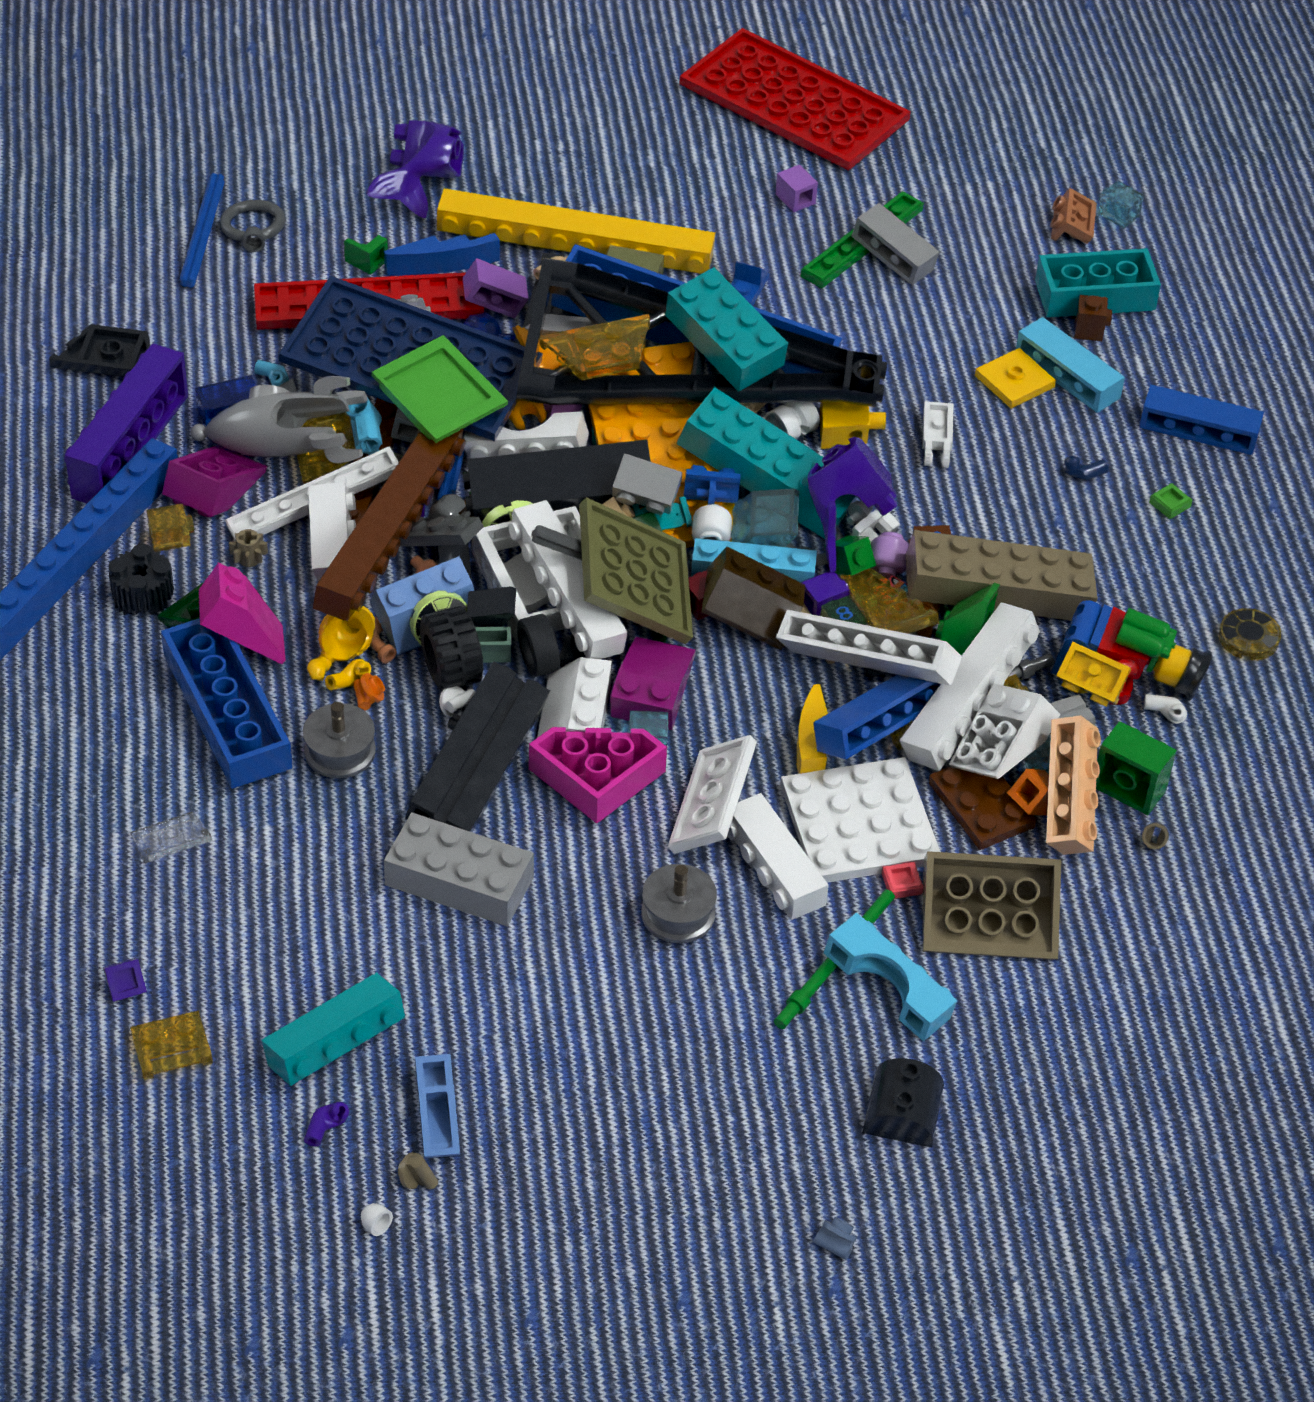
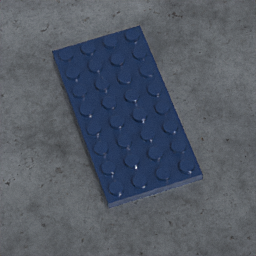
M330 276L279 352V362L322 378L326 376L350 377V385L347 387L357 391H365L370 396L394 404L379 388V383L372 377V371L444 335L508 401V405L464 428L467 432L495 442L519 401L517 400V388L525 346ZM538 352L536 367H539L542 362L543 353Z

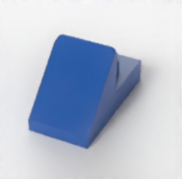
M736 261L734 279L731 285L753 306L769 278V273L762 268Z

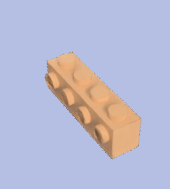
M1081 715L1051 719L1046 843L1063 855L1094 852V840L1097 838V827L1095 824V809L1098 807L1096 778H1098L1100 772L1097 761V748L1100 746L1101 737L1098 728Z

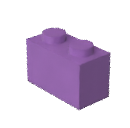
M477 258L463 276L465 300L515 318L528 301L525 276Z

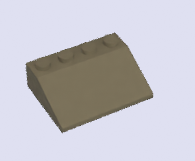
M927 851L924 857L923 952L1058 960L1061 859Z

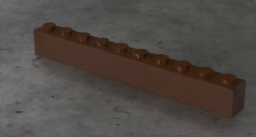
M464 428L437 443L426 438L421 431L418 433L317 583L313 609L347 622L355 611L359 612L361 610L366 593L371 594L373 592L377 576L384 575L389 558H394L399 550L401 539L406 540L408 538L412 522L417 523L419 521L423 506L430 504L434 489L441 487L445 472L450 473L452 470L455 456H461L466 444V440L462 438Z

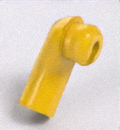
M363 659L352 660L340 673L326 676L325 685L328 690L353 686L355 680L361 679V676L365 673H371V665Z

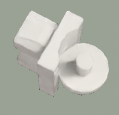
M855 501L848 508L850 515L847 518L850 525L856 523L852 528L850 536L869 537L870 544L874 538L878 537L873 529L877 528L881 533L895 532L900 523L890 512L882 516L876 509L871 513L870 511L873 510V506L868 508L860 501Z

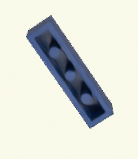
M1150 385L1143 406L1139 428L1253 455L1264 411Z

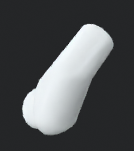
M1145 694L1144 709L1160 711L1170 722L1175 724L1181 723L1186 719L1187 710L1177 698Z

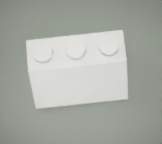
M580 657L549 674L546 688L551 691L542 709L537 738L552 727H566V732H585V728H604L611 689V660Z

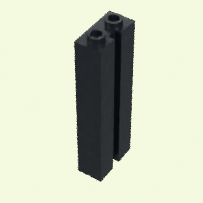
M648 440L467 459L468 471L463 472L464 489H471V496L465 497L467 511H470V515L474 514V517H479L481 522H483L486 515L499 505H503L505 508L512 506L511 502L517 500L529 501L533 504L547 500L553 511L576 506L580 514L579 504L586 497L600 504L613 497L612 487L624 453L651 462Z
M493 661L414 795L405 819H408L412 812L473 832L541 713L551 690L533 680L527 679L525 683L515 678L516 672L511 668Z

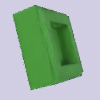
M1171 483L1152 494L1149 503L1167 518L1172 519L1189 509L1192 505V499Z

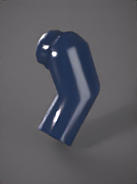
M1069 456L1064 460V465L1066 466L1064 471L1071 477L1090 480L1108 473V465L1103 459L1088 465L1080 464V458L1076 456Z

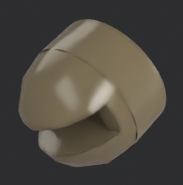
M1158 822L1148 824L1142 832V840L1150 849L1164 847L1169 839L1167 828ZM1155 827L1161 828L1157 843L1150 842Z

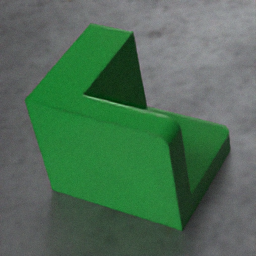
M378 235L367 245L359 244L350 238L344 241L345 262L370 275L385 264L384 251L388 250L386 238Z

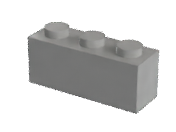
M880 203L857 217L852 237L909 284L914 285L934 270L940 252Z

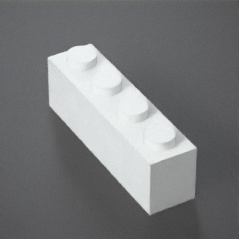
M762 793L738 802L727 836L730 840H735L740 847L744 860L747 863H751L757 871L761 884L768 886L773 893L774 900L779 909H784L791 920L826 906L828 883Z

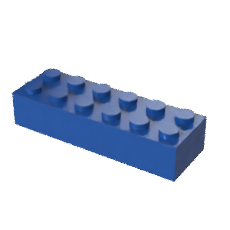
M200 618L162 630L161 637L164 657L231 789L292 769L291 743L238 643L200 625Z

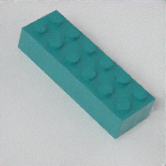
M714 387L687 420L676 444L718 471L722 468L734 469L735 473L741 474V486L786 515L794 517L797 522L825 539L823 526L815 510L807 480L808 473L815 463H818L820 467L824 465L822 463L823 456ZM848 494L836 499V527L848 513L849 506L856 501L857 496Z

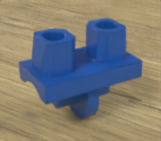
M693 465L691 469H686L684 496L686 499L708 501L707 505L714 504V502L737 504L741 474L735 473V470L732 468H722L719 472L707 471L704 466Z

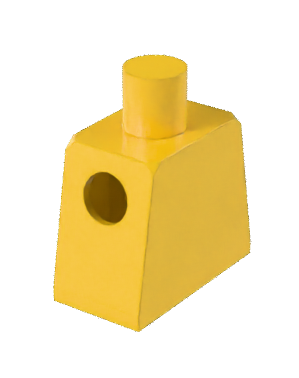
M820 402L821 449H829L836 444L848 445L850 444L848 439L851 437H858L867 444L869 429L885 430L886 412H869V406L851 403Z

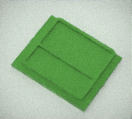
M444 335L372 371V377L379 383V388L426 438L433 440L435 443L508 405L506 398Z

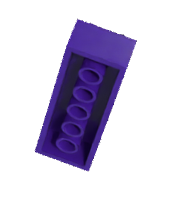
M152 343L147 351L140 355L133 369L125 374L119 387L111 392L104 406L97 410L90 424L82 429L76 442L68 447L64 455V462L67 467V483L70 487L71 499L87 504L151 438L156 439L188 397L183 352Z

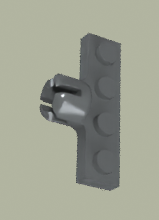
M456 494L443 495L431 506L428 517H420L417 523L412 522L409 536L406 540L401 539L400 547L466 545L484 526L479 517H470V511H464L462 514H459L466 506L465 501Z

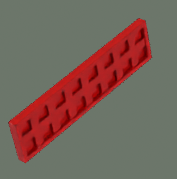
M466 272L341 279L393 299H401V296L408 294L418 295V298L424 299L425 306H430L432 313L448 319L484 317V307L465 300L463 276ZM327 280L254 283L257 330L296 328Z

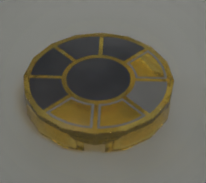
M1241 608L1233 610L1224 616L1219 627V641L1225 650L1233 656L1242 658L1243 655L1250 657V660L1256 661L1273 655L1277 651L1282 637L1281 628L1276 620L1267 613L1256 609Z

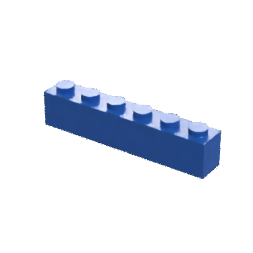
M897 674L814 721L817 751L848 759L915 720L941 684Z

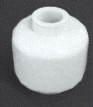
M717 504L702 506L695 511L692 522V538L694 541L695 538L720 541L730 540L732 517L727 509Z

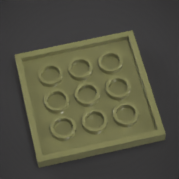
M586 497L579 504L584 601L681 643H688L693 638L686 542Z

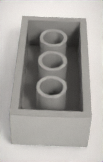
M411 812L384 859L385 885L508 927L534 878V853Z

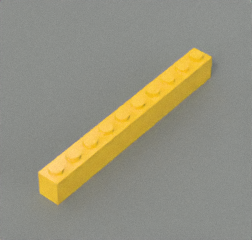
M444 188L437 208L436 231L465 234L479 238L495 233L500 241L565 252H571L576 244L606 255L610 245L664 255V268L699 274L710 269L714 251L716 232Z

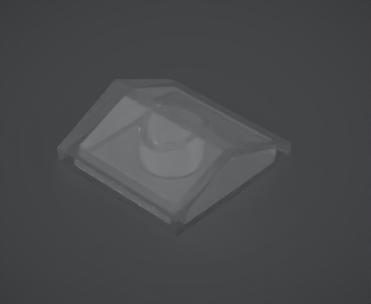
M193 811L130 832L144 864L212 841L211 834Z

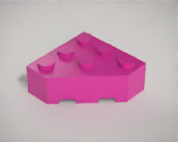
M552 727L529 744V770L596 824L666 772L667 746L645 729H631L630 733L611 732V728H585V732H566V727Z

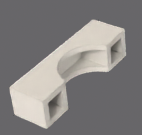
M581 411L553 413L546 422L529 430L515 431L503 427L495 442L465 431L463 439L466 440L464 449L468 459L583 447L586 446L589 432Z

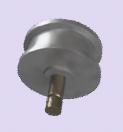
M334 702L315 710L309 715L303 726L304 753L308 765L315 772L330 778H348L366 770L373 762L376 753L374 741L375 727L372 718L363 709L341 702Z
M671 864L655 870L646 879L642 893V920L646 928L654 936L671 943H688L708 933L715 920L717 890L713 880L707 873L691 865Z

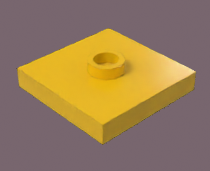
M1021 348L1013 350L975 370V377L1010 409L1055 388L1056 379Z

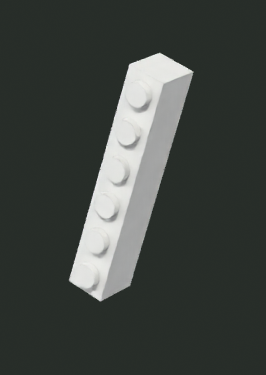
M547 500L513 509L512 521L509 523L510 536L514 541L517 540L522 549L524 560L530 562L538 583L543 584L548 592L551 605L557 607L561 614L563 625L566 629H570L575 637L578 650L580 652L583 651L587 658L603 659L623 653L627 631L619 617L612 612L584 601L582 561L532 541L531 533L537 525H542L568 535Z
M1002 602L999 604L963 653L952 685L941 684L900 739L909 761L940 771L946 761L952 757L954 750L965 736L993 683L1004 685L1012 670L1019 665L1025 652L1037 640L1040 630L1032 611Z
M792 610L786 611L776 636L793 653L950 686L953 683L962 656L947 641Z

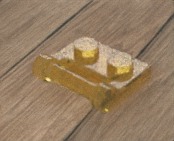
M199 1010L130 1027L144 1081L153 1079L154 1074L199 1063H202V1066L213 1064L210 1046ZM196 1048L198 1049V1050H194V1051H190V1052H186V1053H181V1054H177V1055H173V1056H169V1057H165V1058H161V1059H157V1060L150 1061L151 1059H155V1058H159V1057H163V1056H167V1055H172V1054H176V1053H180V1052H184V1051H188V1050H192V1049H196Z

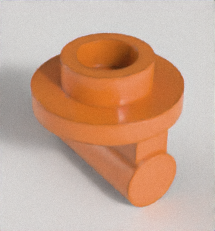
M365 673L361 676V679L353 682L358 707L364 711L368 710L373 703H379L384 700L385 686L378 676Z

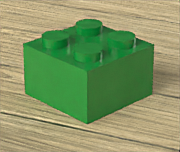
M1119 721L1100 746L1097 759L1100 772L1098 778H1096V789L1148 816L1166 793L1177 750Z

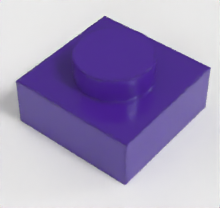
M137 957L103 967L113 1002L147 992Z

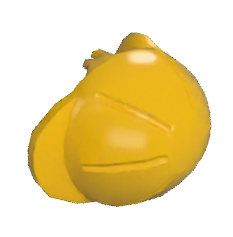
M362 606L359 612L355 611L348 622L328 614L323 618L318 632V640L322 650L321 654L317 658L310 660L307 665V671L312 680L323 681L325 672L329 671L332 663L335 661H348L360 656L368 649L375 629V617L368 608Z

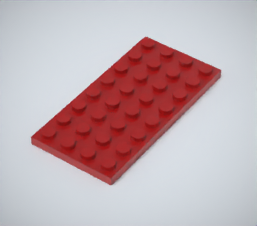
M741 28L681 74L679 84L848 171L908 122L911 111L744 28Z

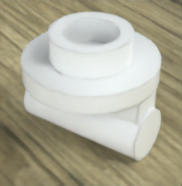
M459 686L444 689L439 699L442 712L446 716L452 717L457 709H462L464 705L469 704L476 691L474 689L464 691Z

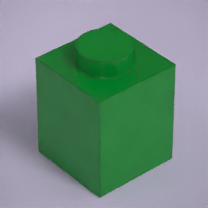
M849 535L836 540V574L852 576L876 566L869 537Z

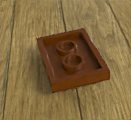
M951 766L930 774V786L979 850L1035 828L1036 818L1033 815H1028L1007 794L1011 786L1003 776L996 779Z

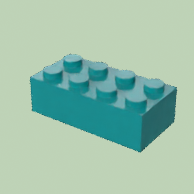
M1148 248L1039 255L1035 277L1047 317L1076 316L1079 295L1107 297V309H1111L1112 313L1156 310L1161 283Z
M715 267L668 292L666 317L738 392L784 366L788 342Z

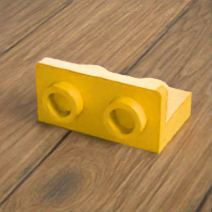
M1072 641L1056 676L1063 681L1061 686L1077 694L1082 689L1092 694L1090 700L1107 707L1109 702L1117 705L1119 701L1118 696L1131 668Z

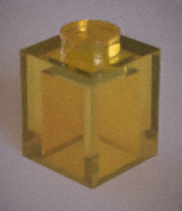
M183 503L146 510L154 552L191 546L189 533H194L192 516L185 514Z

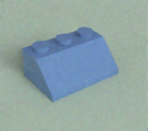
M459 556L375 590L370 604L390 645L397 651L396 657L421 647L420 643L412 635L409 623L410 617L412 618L415 612L413 609L416 604L426 595L436 591L454 592L460 595L468 605V592L474 591V587Z

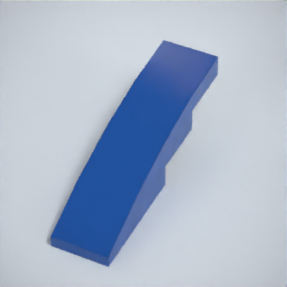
M495 233L469 240L463 234L439 242L434 235L384 251L385 273L387 276L438 274L469 269L476 258L488 263L500 261V239Z

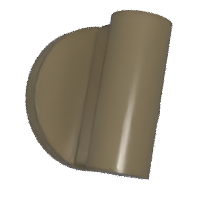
M408 1153L400 1162L398 1176L403 1187L415 1189L418 1185H422L430 1190L438 1185V1179L421 1154Z

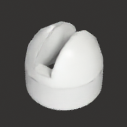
M378 1203L366 1206L361 1212L363 1227L374 1236L383 1234L389 1228L393 1219L392 1212Z

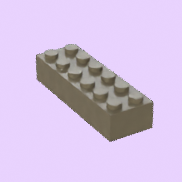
M914 530L905 554L908 600L955 606L957 602L992 583H998L1000 588L994 611L1002 602L1032 611L1034 616L1071 621L1080 602L1086 600L1096 602L1098 598L1092 553Z

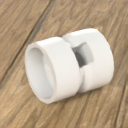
M786 402V406H778L767 412L764 417L765 420L796 440L800 436H804L817 429L820 423L819 413L813 402Z

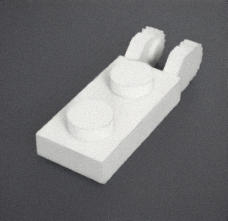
M924 402L922 440L924 466L931 465L933 460L932 450H943L941 464L942 467L949 468L950 451H952L954 404Z

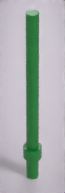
M885 889L862 918L874 924L895 899L894 893ZM827 957L802 988L795 990L786 1000L787 1005L774 1019V1024L778 1028L785 1029L797 1014H802L810 1005V998L837 968V965Z

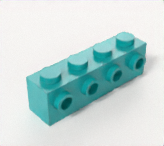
M377 972L262 1039L268 1066L292 1086L404 1019L405 1012L400 991Z

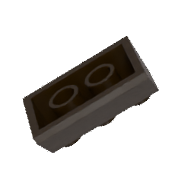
M726 546L707 568L702 613L782 650L785 645L776 636L787 610L802 611L806 585Z

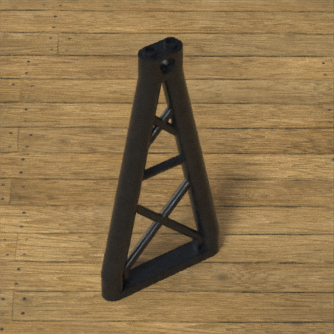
M543 258L518 381L517 400L548 405L702 403L714 387L739 403L844 402L875 407L876 402H882L885 385L879 383L880 379H885L887 362L882 361V355L846 350L775 326L772 327L788 342L785 362L789 361L823 373H785L779 368L738 392L722 374H703L705 356L695 347L691 374L656 375L627 342L663 322L673 324L665 315L668 292L579 263ZM550 293L568 296L608 339L554 370L536 367ZM583 295L650 317L618 334ZM614 349H617L640 374L567 376Z

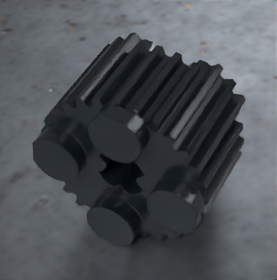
M137 544L131 549V552L125 551L124 555L119 554L120 558L116 557L109 562L112 599H114L115 608H118L119 612L123 611V614L126 615L132 614L133 611H135V614L139 612L145 614L148 611L150 615L155 614L157 616L158 612H163L164 608L167 609L169 607L168 600L172 599L174 585L171 563L168 558H165L164 554L160 555L159 551L155 553L154 549H151L147 544Z

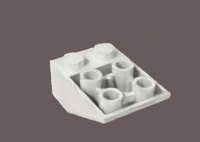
M993 683L949 765L953 768L999 779L1046 742L1051 733V719H1058L1060 713L1041 694Z

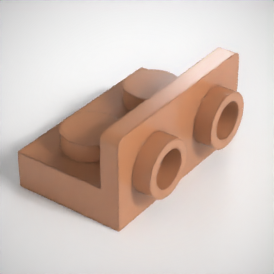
M1071 188L1063 196L1059 195L1052 206L1054 215L1050 223V227H1052L1051 239L1057 241L1066 232L1072 238L1079 239L1088 244L1094 236L1097 203Z

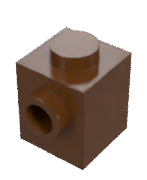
M1079 295L1074 339L1102 342L1105 326H1110L1112 320V310L1107 309V297Z

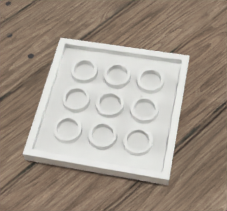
M905 757L781 777L780 786L801 848L827 883L881 874L882 867L908 862H915L916 868L924 867V857L927 851L940 852Z

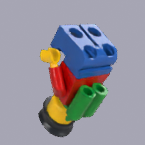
M1086 600L1080 602L1074 612L1051 673L1057 675L1073 641L1130 667L1131 671L1127 678L1139 679L1147 665L1145 671L1149 673L1154 671V679L1171 686V693L1184 694L1188 700H1191L1195 696L1210 666L1212 653L1209 650L1201 652L1194 647L1189 650L1176 645L1174 640L1177 631L1170 628L1169 623L1129 607L1125 613L1116 607H1110L1105 604L1102 607L1094 601ZM1082 689L1079 691L1080 694L1088 693Z

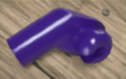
M336 1102L316 1109L304 1136V1142L313 1147L320 1146L325 1131L340 1126L346 1121L350 1112L349 1107L344 1102Z

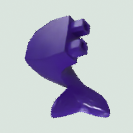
M409 120V124H396L394 139L406 142L405 150L392 149L390 163L399 168L375 177L368 186L366 195L376 199L400 200L413 213L426 218L428 202L420 183V177L450 179L461 176L464 144L459 135L462 132L453 126L433 121Z
M858 437L849 438L850 444L848 445L836 444L829 449L822 459L824 465L820 467L818 463H815L807 476L808 489L823 526L826 556L830 572L836 571L837 509L835 501L837 498L848 494L857 496L868 508L874 505L882 516L897 507V502L894 499L897 493L892 488L891 474L876 454Z

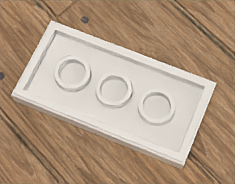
M751 735L699 751L668 844V848L674 854L727 838L757 743Z

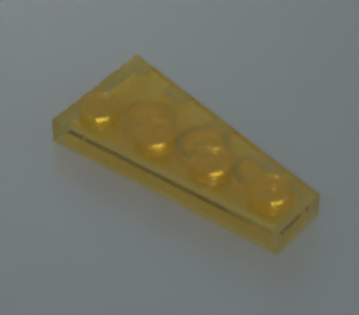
M872 568L852 576H840L849 587V597L869 626L908 634L939 624L936 611L924 609L921 601L916 598L913 600L908 598L906 591L900 587H892L890 580Z

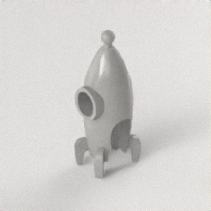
M344 376L320 378L313 386L314 393L289 392L279 386L258 385L250 389L248 399L242 400L220 412L206 427L202 424L194 425L190 433L196 441H202L208 437L211 441L226 449L247 456L272 458L305 454L324 449L325 456L329 461L333 463L349 462L362 457L363 452L362 449H345L342 447L347 441L344 433H336L332 427L302 426L311 418L350 411L348 405L366 403L368 398L365 391H342L332 394L333 389L350 385V377Z

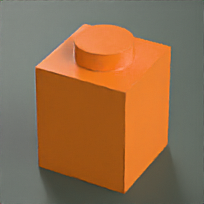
M1026 769L1007 794L1028 815H1047L1049 774L1045 770Z

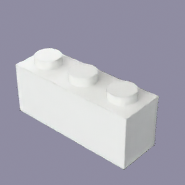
M345 481L308 486L312 570L317 581L321 579L356 527L355 520H351V511L356 510L355 496L353 492L348 491Z

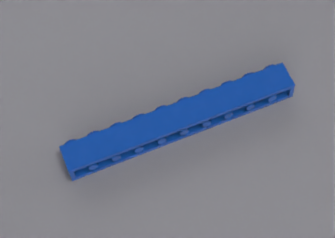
M151 438L0 592V661L162 493L169 461L178 458L176 448Z

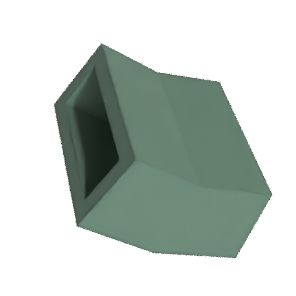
M475 627L482 650L483 663H492L493 661L511 662V627Z

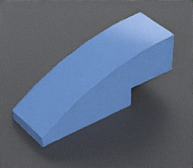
M441 1054L415 1057L424 1159L460 1155L451 1055Z

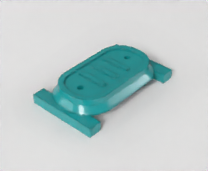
M685 496L679 497L680 504H673L670 514L664 512L662 515L655 514L662 530L679 528L685 523L687 527L692 526L693 521ZM638 504L632 505L636 516L648 512L645 509L646 507L640 510Z

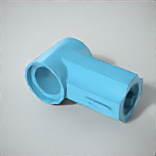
M369 398L366 403L348 405L350 411L346 413L351 419L355 448L362 449L363 453L369 455L379 451V447L382 445L379 427L382 422L381 414Z

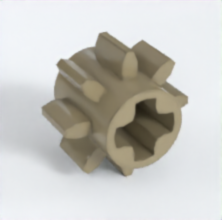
M245 529L235 533V541L229 542L230 554L234 557V563L239 562L242 566L253 567L263 562L262 555L268 554V545L263 540L262 533L258 534L254 530Z

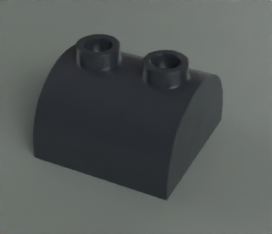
M895 1058L881 1063L875 1071L862 1133L932 1148L944 1089V1081L940 1073L930 1065L914 1059Z

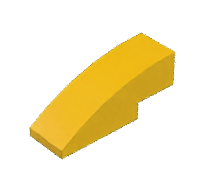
M820 684L813 685L801 712L797 739L798 774L826 770L827 756L825 753L817 751L813 723L828 714Z

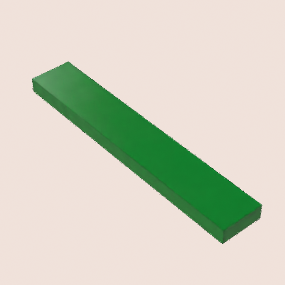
M902 191L886 203L884 207L906 224L923 211L924 203ZM852 229L801 269L800 277L823 289L870 251L852 237L854 230Z

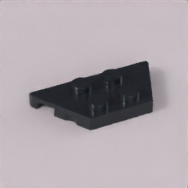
M90 324L79 336L66 343L67 349L59 356L55 353L50 356V367L124 377L136 365L140 355L145 353L150 347V339L147 331Z

